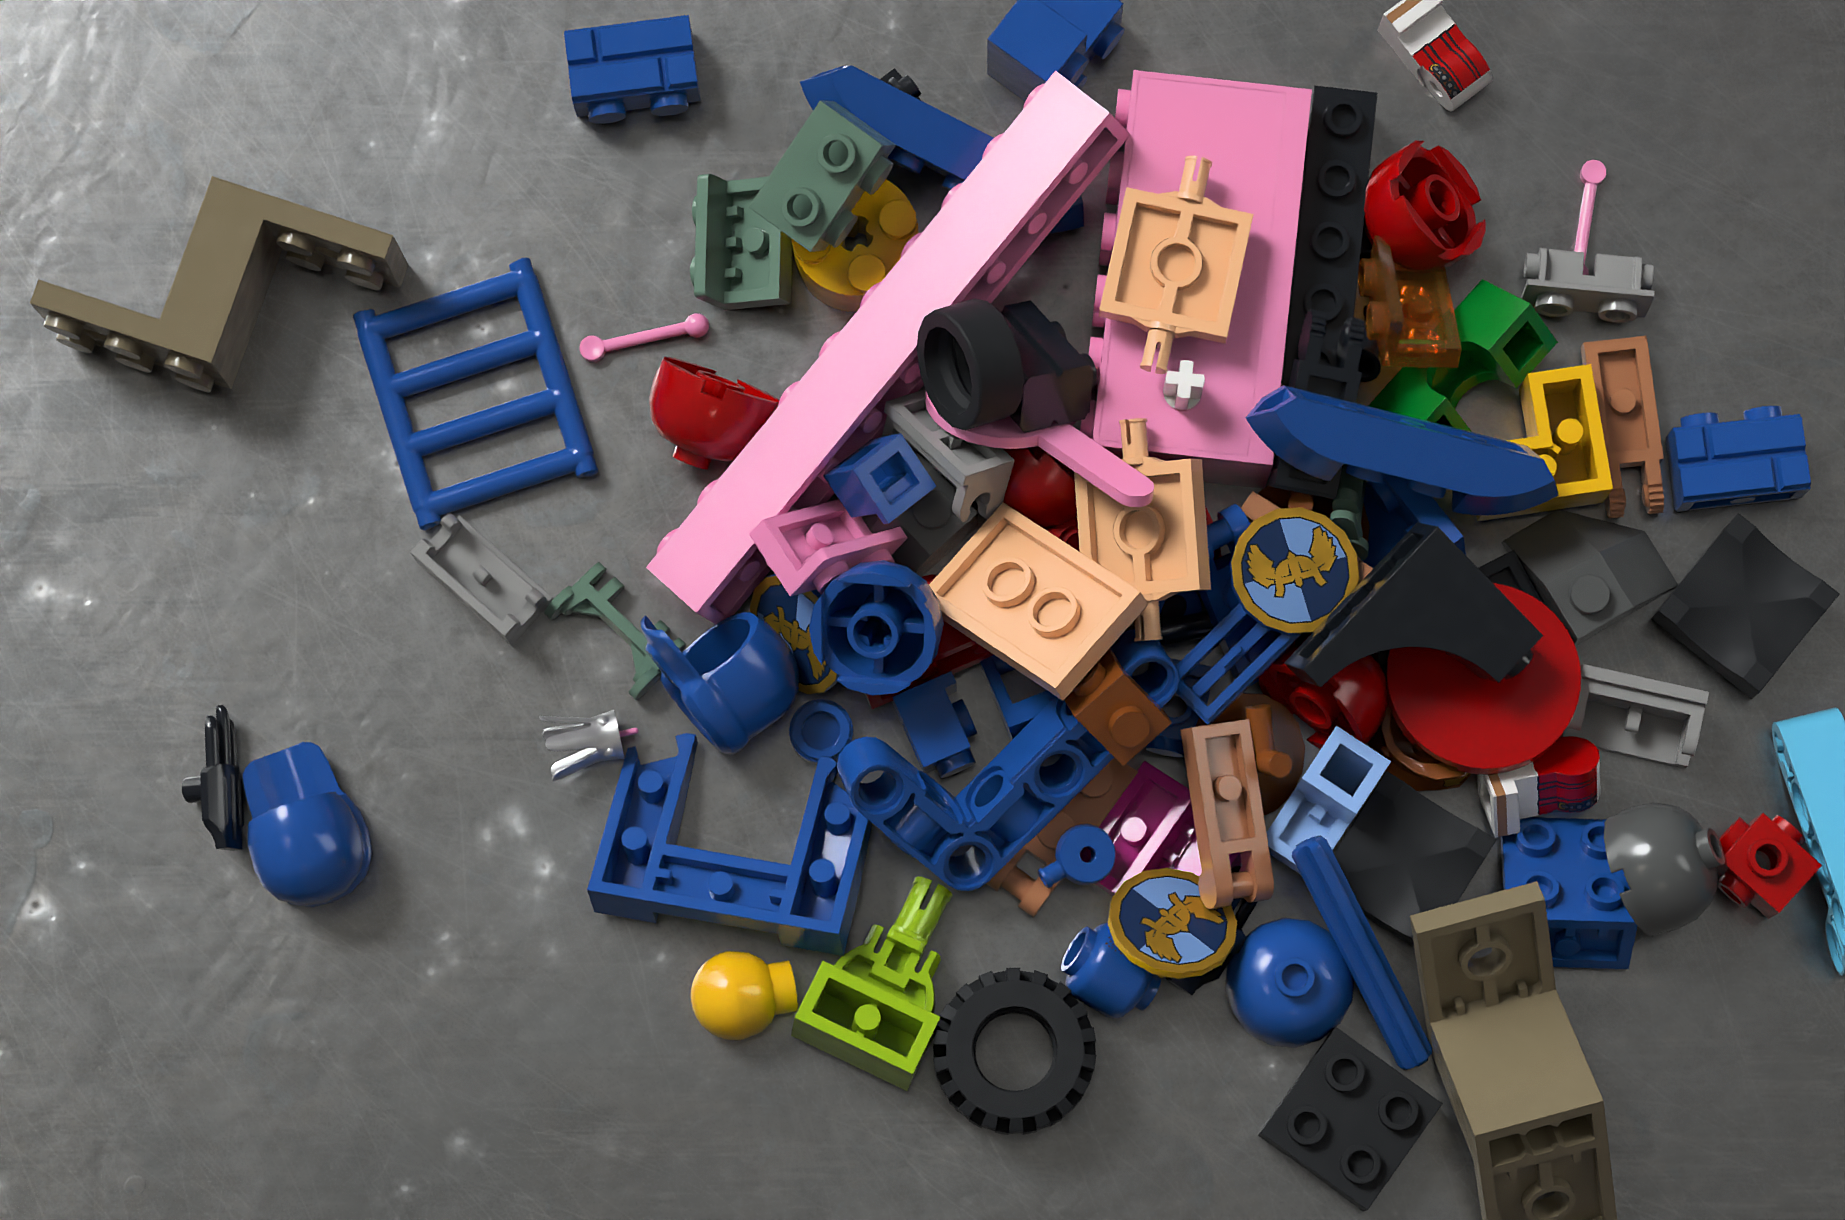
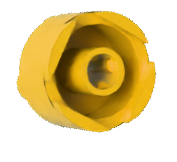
M885 179L874 194L870 195L865 191L851 211L857 216V220L847 236L854 238L858 233L865 234L868 247L857 244L852 251L846 250L845 240H843L836 248L829 244L824 251L810 252L792 239L796 266L807 289L818 300L832 308L847 312L858 311L865 293L876 283L882 282L900 260L906 243L919 233L916 212L905 194L887 179Z

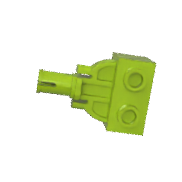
M921 876L915 877L912 883L913 887L894 925L890 928L880 952L875 953L874 951L882 937L884 927L873 924L862 945L845 953L834 965L822 961L794 1017L791 1036L905 1091H908L941 1018L934 1014L935 989L932 981L941 961V956L931 950L921 971L918 973L915 970L922 959L926 946L947 903L950 902L953 896L949 889L938 883L926 909L921 910L932 880Z

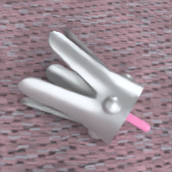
M614 710L590 718L539 716L540 720L544 722L569 724L549 727L543 731V736L546 739L545 746L548 750L557 752L584 749L556 762L551 767L553 781L600 761L624 759L620 737L634 735L639 732L638 728L619 731Z

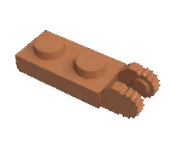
M1646 336L1584 342L1580 347L1582 364H1591L1613 485V490L1604 500L1607 516L1609 519L1624 517L1626 496L1622 486L1620 468L1641 466V495L1647 514L1663 513L1664 495L1660 463L1664 457Z

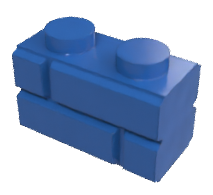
M689 15L564 31L571 96L577 117L588 115L589 122L606 124L625 119L626 110L650 107L653 115L668 116L687 111L688 102L701 101Z
M1762 406L1744 411V420L1719 423L1718 413L1712 412L1682 417L1680 419L1681 427L1672 428L1665 441L1675 511L1802 498L1811 489L1808 457L1805 452L1806 443L1803 422L1800 414L1783 416L1781 406Z

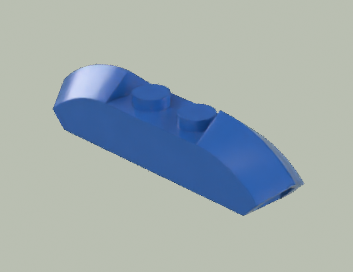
M852 65L840 66L800 81L804 95L812 110L815 109L820 100L837 102L896 145L888 156V160L917 174L921 173L924 165L946 176L941 186L948 191L966 180L982 160L987 145L994 139L990 135ZM1081 195L1050 233L1073 230L1084 226V207Z
M1285 385L1261 398L1246 416L1248 423L1258 437L1277 456L1293 467L1326 481H1331L1342 465L1347 464L1346 473L1371 482L1383 483L1385 474L1409 479L1407 488L1424 495L1444 498L1446 490H1452V512L1469 515L1489 516L1514 513L1535 507L1558 496L1555 480L1544 459L1525 445Z

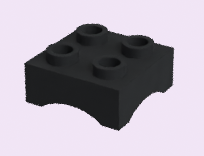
M1738 513L1651 619L1752 699L1762 691L1840 593L1825 581L1794 562L1770 542L1756 526Z
M1386 771L1334 852V855L1365 916L1414 947L1410 915L1457 903L1497 839L1443 809L1407 783Z
M1335 1027L1261 1129L1258 1136L1310 1171L1364 1212L1370 1208L1443 1103Z

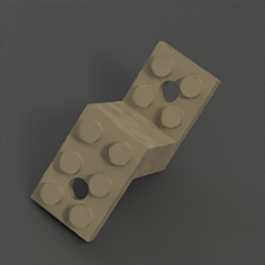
M212 176L160 319L39 279L30 304L45 320L43 326L58 333L56 340L68 347L92 353L94 346L98 345L116 352L115 360L126 366L144 372H151L154 364L177 372L174 379L198 390L211 392L213 384L232 389L282 250L287 251L285 258L294 264L311 270L321 271L325 263L346 270L345 278L373 290H380L383 283L401 288L408 263L397 241L391 234Z
M1538 882L1410 915L1428 1040L1432 1047V1056L1474 1160L1482 1220H1617L1604 1101L1556 990L1546 904ZM1493 947L1490 954L1480 958H1471L1476 952ZM1554 1191L1552 1196L1536 1200L1539 1196Z

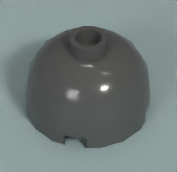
M1654 802L1632 806L1622 810L1619 814L1607 818L1604 826L1607 861L1611 873L1620 870L1624 872L1631 890L1622 892L1619 895L1636 925L1648 936H1654L1663 932L1680 929L1697 920L1714 899L1718 887L1717 867L1725 862L1724 851L1715 831L1712 828L1703 830L1699 822L1690 813L1678 806Z

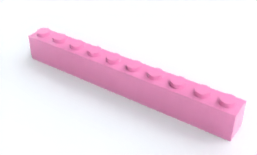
M1057 71L1051 75L1046 83L1037 86L1029 94L1024 103L1023 111L1009 128L992 139L987 145L982 160L966 180L948 192L943 200L941 210L924 231L916 234L906 243L900 260L882 282L876 283L865 293L861 300L860 308L841 331L836 332L826 340L820 350L819 358L800 381L793 383L784 391L779 400L778 408L719 479L714 480L704 488L698 498L697 506L680 527L672 530L662 539L657 548L656 556L646 568L691 609L712 623L717 624L734 615L771 570L749 533L762 519L826 503L832 497L834 491L824 478V475L869 440L882 436L887 414L884 413L886 401L918 392L923 387L924 383L920 375L917 356L918 331L923 318L936 309L971 299L984 300L991 304L1131 134L1106 109Z

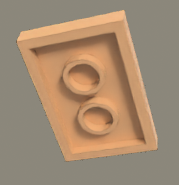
M1002 503L929 584L940 601L943 621L1062 701L1148 605L1140 590L1005 503Z

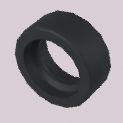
M971 299L939 308L926 315L918 331L917 356L920 375L925 389L939 415L952 427L968 430L1005 419L1015 413L1023 397L1024 374L1019 348L1013 332L1003 315L988 301Z

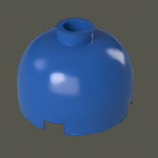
M880 560L859 563L833 578L813 606L809 632L815 656L821 665L826 661L830 669L839 675L837 679L839 683L850 690L874 696L898 693L922 676L938 653L944 622L940 601L926 580L907 566Z
M1281 918L1259 925L1246 936V941L1239 953L1233 954L1227 965L1225 993L1233 1014L1248 1034L1271 1046L1297 1048L1321 1040L1341 1024L1353 1001L1354 979L1330 931L1309 920Z

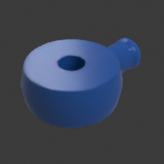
M1091 824L1073 826L1060 837L1057 843L1056 861L1044 868H1040L1038 875L1047 888L1052 887L1053 884L1064 878L1078 885L1096 884L1105 879L1113 869L1116 859L1114 843L1110 836L1098 826ZM1084 847L1088 848L1091 852V858L1088 862H1084L1080 857V852Z

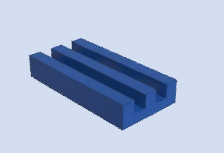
M1239 603L1175 666L1179 675L1176 693L1207 725H1211L1302 634L1285 635L1281 633L1208 706L1201 698L1270 631V629L1264 628L1257 623L1190 688L1183 679L1249 616Z

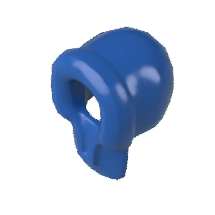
M741 612L720 621L703 633L683 652L662 629L657 630L646 615L642 618L641 629L647 640L645 651L661 670L660 681L665 690L695 727L721 753L734 755L744 749L749 739L764 731L784 716L794 703L799 690L797 661L785 640L767 622L755 614Z
M302 742L250 762L243 772L244 790L252 815V820L248 823V847L254 871L262 886L280 901L311 908L333 903L352 893L365 878L373 854L369 830L359 808L346 793L340 790L329 762L321 748L312 742Z

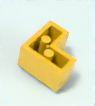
M1591 364L1528 373L1519 388L1527 438L1506 441L1528 446L1544 459L1555 480L1558 496L1535 507L1514 513L1489 516L1476 515L1477 521L1603 503L1613 490Z

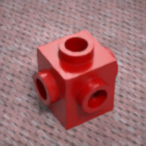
M1762 813L1749 824L1739 817L1719 838L1724 851L1725 862L1717 867L1718 874L1721 876L1718 879V887L1739 906L1746 908L1751 903L1768 919L1780 913L1822 866L1801 847L1806 841L1804 836L1790 822L1778 815L1771 820L1766 814ZM1756 854L1765 860L1766 869L1761 868L1757 864Z

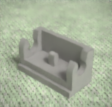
M926 389L886 401L884 413L887 414L882 437L902 433L911 448L916 452L919 451L932 463V467L938 473L944 475L957 487L952 511L962 522L967 521L971 513L970 507L973 501L978 504V512L985 519H988L1003 503L1015 460L1002 448L970 443L942 429L927 411L925 404Z
M449 513L441 519L440 524L442 527L430 541L421 539L410 553L422 568L512 646L554 598L460 515L456 518Z
M1582 664L1579 701L1575 713L1561 737L1576 736L1585 738L1594 743L1597 749L1686 769L1689 765L1690 756H1694L1697 749L1709 692Z

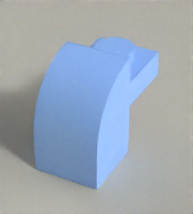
M1336 726L1266 832L1270 855L1300 874L1292 858V851L1300 842L1321 835L1327 839L1333 850L1391 761Z

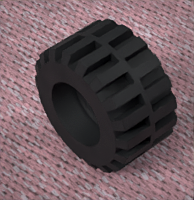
M1006 968V971L997 973L990 971L979 975V979L969 985L966 983L956 992V996L949 1004H946L940 1015L941 1018L934 1034L933 1060L941 1090L944 1091L949 1103L957 1112L963 1114L969 1119V1122L980 1128L984 1127L1004 1135L1023 1133L1025 1135L1035 1133L1037 1130L1048 1126L1051 1127L1061 1121L1065 1115L1076 1107L1090 1084L1097 1055L1094 1027L1090 1024L1088 1012L1082 1002H1078L1071 994L1072 990L1061 981L1057 983L1049 979L1048 974L1036 970L1033 973L1020 971V968ZM1011 1013L1024 1014L1037 1020L1047 1030L1053 1044V1061L1045 1077L1036 1085L1018 1091L1002 1089L988 1081L979 1069L975 1054L976 1043L984 1027L993 1019Z

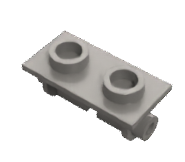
M1539 248L1538 254L1526 253L1524 278L1530 279H1527L1521 299L1531 303L1535 307L1536 312L1542 315L1558 317L1570 315L1573 311L1598 313L1599 318L1609 322H1630L1635 320L1636 317L1645 318L1655 297V291L1651 290L1654 266L1642 264L1641 257L1596 254L1594 276L1583 275L1584 252Z

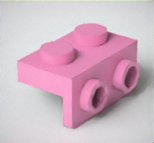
M839 499L762 519L749 533L764 556L767 565L774 571L790 597L816 589L822 594L833 578L859 563L880 560L894 563L895 560L891 555L908 538L901 527L872 534L862 517L851 518Z

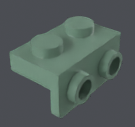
M713 174L698 175L697 195L692 203V216L696 225L695 256L690 265V277L694 286V295L697 299L724 310L791 304L792 238L749 208V205L768 177L726 181Z

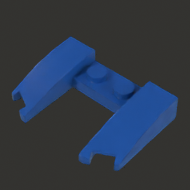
M685 733L675 736L678 746L677 756L643 765L640 764L636 746L627 748L587 888L594 912L653 923L657 922L658 914L661 913L778 934L780 944L784 946L844 956L863 874L872 822L858 812L847 792L832 782L838 773L837 762L830 757L819 756L791 865L676 845L698 745L696 734Z

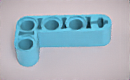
M1835 707L1773 722L1772 737L1778 763L1810 855L1822 864L1816 873L1829 907L1825 922L1826 939L1839 975L1845 976V720L1840 710Z

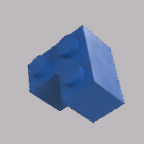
M1017 0L987 39V74L1023 101H1026L1029 94L1037 86L1046 83L1055 71L1081 90L1087 80V77L1082 74L1086 66L1095 55L1105 59L1117 45L1125 31V28L1119 25L1122 21L1124 3L1119 0Z

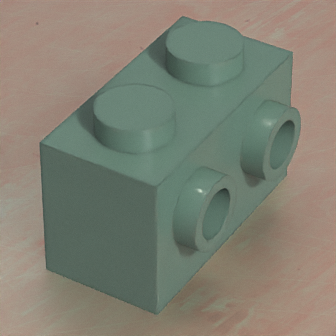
M820 100L749 205V208L810 252L824 251L829 244L836 248L843 242L856 223L857 216L851 211L865 191L870 195L874 194L889 175L893 163L887 158L896 145L837 102Z

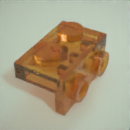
M1375 235L1370 259L1362 258L1360 260L1358 289L1361 297H1369L1370 302L1368 303L1366 313V333L1368 340H1377L1381 366L1458 368L1462 347L1446 269L1442 268L1432 271L1405 269L1393 263L1390 245Z

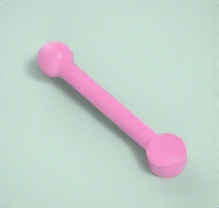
M1598 160L1587 161L1580 171V179L1585 184L1574 251L1584 252L1583 275H1589V270L1585 266L1597 186L1603 182L1606 176V168Z
M694 313L682 323L611 339L601 340L594 335L587 336L580 343V353L586 361L598 362L605 356L606 352L686 334L694 338H700L708 332L709 321L704 315Z

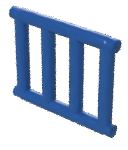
M521 258L509 264L510 272L392 311L376 315L374 309L358 311L353 315L357 336L412 510L416 515L421 530H429L439 525L441 515L575 472L577 478L591 477L598 473L594 451L530 258ZM517 296L528 331L403 372H395L385 339ZM536 355L547 388L546 390L414 432L404 397ZM555 413L565 449L433 491L422 456Z

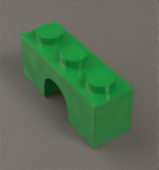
M1482 279L1368 406L1472 432L1456 411V406L1461 397L1475 385L1488 380L1503 381L1517 389L1524 381L1526 375L1534 370L1558 341L1531 303Z

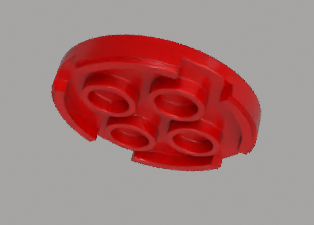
M1497 583L1493 584L1543 635L1531 648L1534 652L1533 658L1519 674L1510 679L1503 678L1497 683L1477 677L1455 658L1437 649L1427 647L1390 649L1385 670L1388 703L1397 725L1413 745L1417 744L1423 751L1435 759L1458 768L1457 771L1471 774L1509 772L1524 767L1542 757L1551 749L1568 727L1575 713L1581 691V666L1578 652L1561 620L1552 610L1535 597L1519 589Z

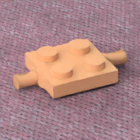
M1197 156L1185 157L1179 192L1173 191L1157 194L1126 187L1098 317L1134 324L1148 332L1142 362L1139 366L1147 372H1151L1155 350L1159 348L1155 373H1167L1173 338L1191 336L1226 344L1254 214L1223 208L1204 197L1210 168L1213 164L1212 161L1204 157L1201 158L1196 181H1193Z
M1147 418L1119 420V424L1121 426L1123 455L1121 460L1153 482L1154 493L1151 503L1143 507L1125 506L1074 472L1080 552L1140 590L1148 603L1146 608L1134 620V641L1163 639L1161 636L1159 601L1166 600L1180 592L1211 590L1202 459L1164 461L1155 457H1149Z

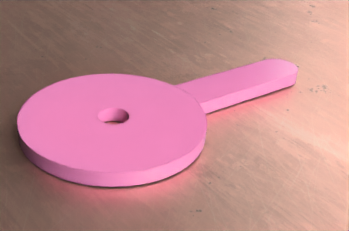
M926 391L925 404L931 418L942 429L962 440L986 447L1004 449L1039 446L1125 506L1143 507L1153 500V482L1073 427L1076 421L1061 425L1053 421L1048 428L1024 433L1012 418L1008 416L1005 419L962 430L952 427L939 415Z

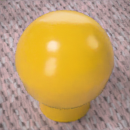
M726 951L713 956L700 967L692 983L691 1004L697 1020L711 1034L722 1039L738 1041L761 1033L772 1023L775 1015L797 1012V992L790 961L766 964L761 958L749 952Z

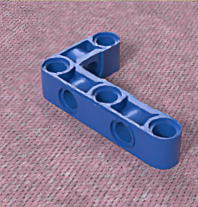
M1135 629L1126 631L1110 648L1125 672L1162 708L1177 691L1179 683L1178 670L1158 640L1134 641ZM1153 662L1145 673L1132 676V673L1138 666L1143 663ZM1055 696L956 797L928 774L919 771L886 742L876 737H862L847 744L839 754L837 769L847 794L858 812L883 831L898 848L907 855L916 858L948 886L956 890L971 891L989 882L1114 756L1074 717L1065 700L1062 701ZM1062 754L1060 759L1054 764L1045 767L1041 766L1048 757ZM884 771L875 781L860 783L870 772ZM972 845L963 855L951 856L959 847Z

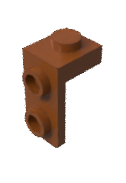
M1111 648L1064 699L1074 717L1123 766L1172 723L1165 711L1125 672Z

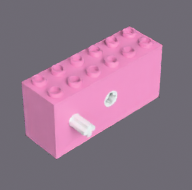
M1133 70L1131 90L1118 89L1115 119L1131 135L1122 144L1124 145V152L1117 151L1110 159L1105 204L1117 205L1118 208L1117 213H1104L1099 265L1109 266L1126 187L1157 194L1173 191L1179 192L1186 156H1197L1193 181L1197 180L1202 157L1209 159L1213 163L1210 168L1204 197L1223 208L1254 214L1226 344L1191 336L1173 338L1166 374L1155 373L1159 348L1155 350L1151 372L1142 370L1139 367L1142 362L1148 332L1134 324L1098 317L1107 275L1098 274L1092 327L1104 328L1103 338L1091 337L1089 356L1093 360L1097 372V385L1095 388L1097 389L1096 401L1091 400L1090 413L1087 414L1084 420H1081L1080 431L1118 458L1123 459L1119 420L1147 418L1149 457H1155L1164 461L1202 459L1204 482L1265 488L1273 466L1274 452L1258 437L1248 423L1246 416L1261 398L1281 387L1312 89Z

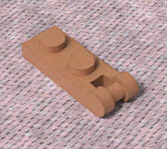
M1249 719L1180 729L1202 870L1198 886L1203 904L1208 909H1216L1230 906L1233 899L1244 898L1250 903L1269 900L1274 892V878ZM1240 852L1242 866L1239 872L1231 873L1229 854Z
M1114 757L986 884L995 891H998L1001 887L1021 901L1018 907L1034 918L1061 880L1053 884L1052 887L1047 888L1040 877L1035 880L1018 868V863L1026 852L1045 866L1056 861L1055 852L1060 837L1068 829L1076 825L1091 824L1099 827L1138 771L1127 763L1123 766Z

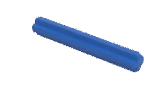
M1320 835L1300 842L1292 851V858L1397 1065L1403 1070H1408L1424 1064L1432 1054V1047L1327 839Z

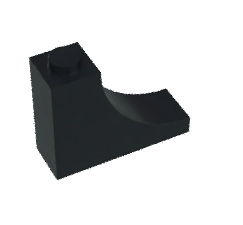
M1417 522L1284 664L1301 681L1322 687L1343 668L1368 655L1393 648L1427 647L1437 649L1455 658L1477 677L1499 683L1503 678H1513L1529 664L1534 655L1531 648L1543 635L1438 526Z

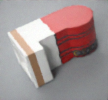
M1401 0L1383 14L1377 31L1422 86L1425 85L1435 99L1446 110L1452 112L1493 81L1491 70L1481 53L1466 39L1442 7L1443 0Z
M1576 736L1560 737L1548 752L1524 767L1498 774H1477L1478 795L1495 838L1520 833V819L1552 813L1553 810L1569 813L1582 812L1595 805L1601 795L1600 755L1594 743Z

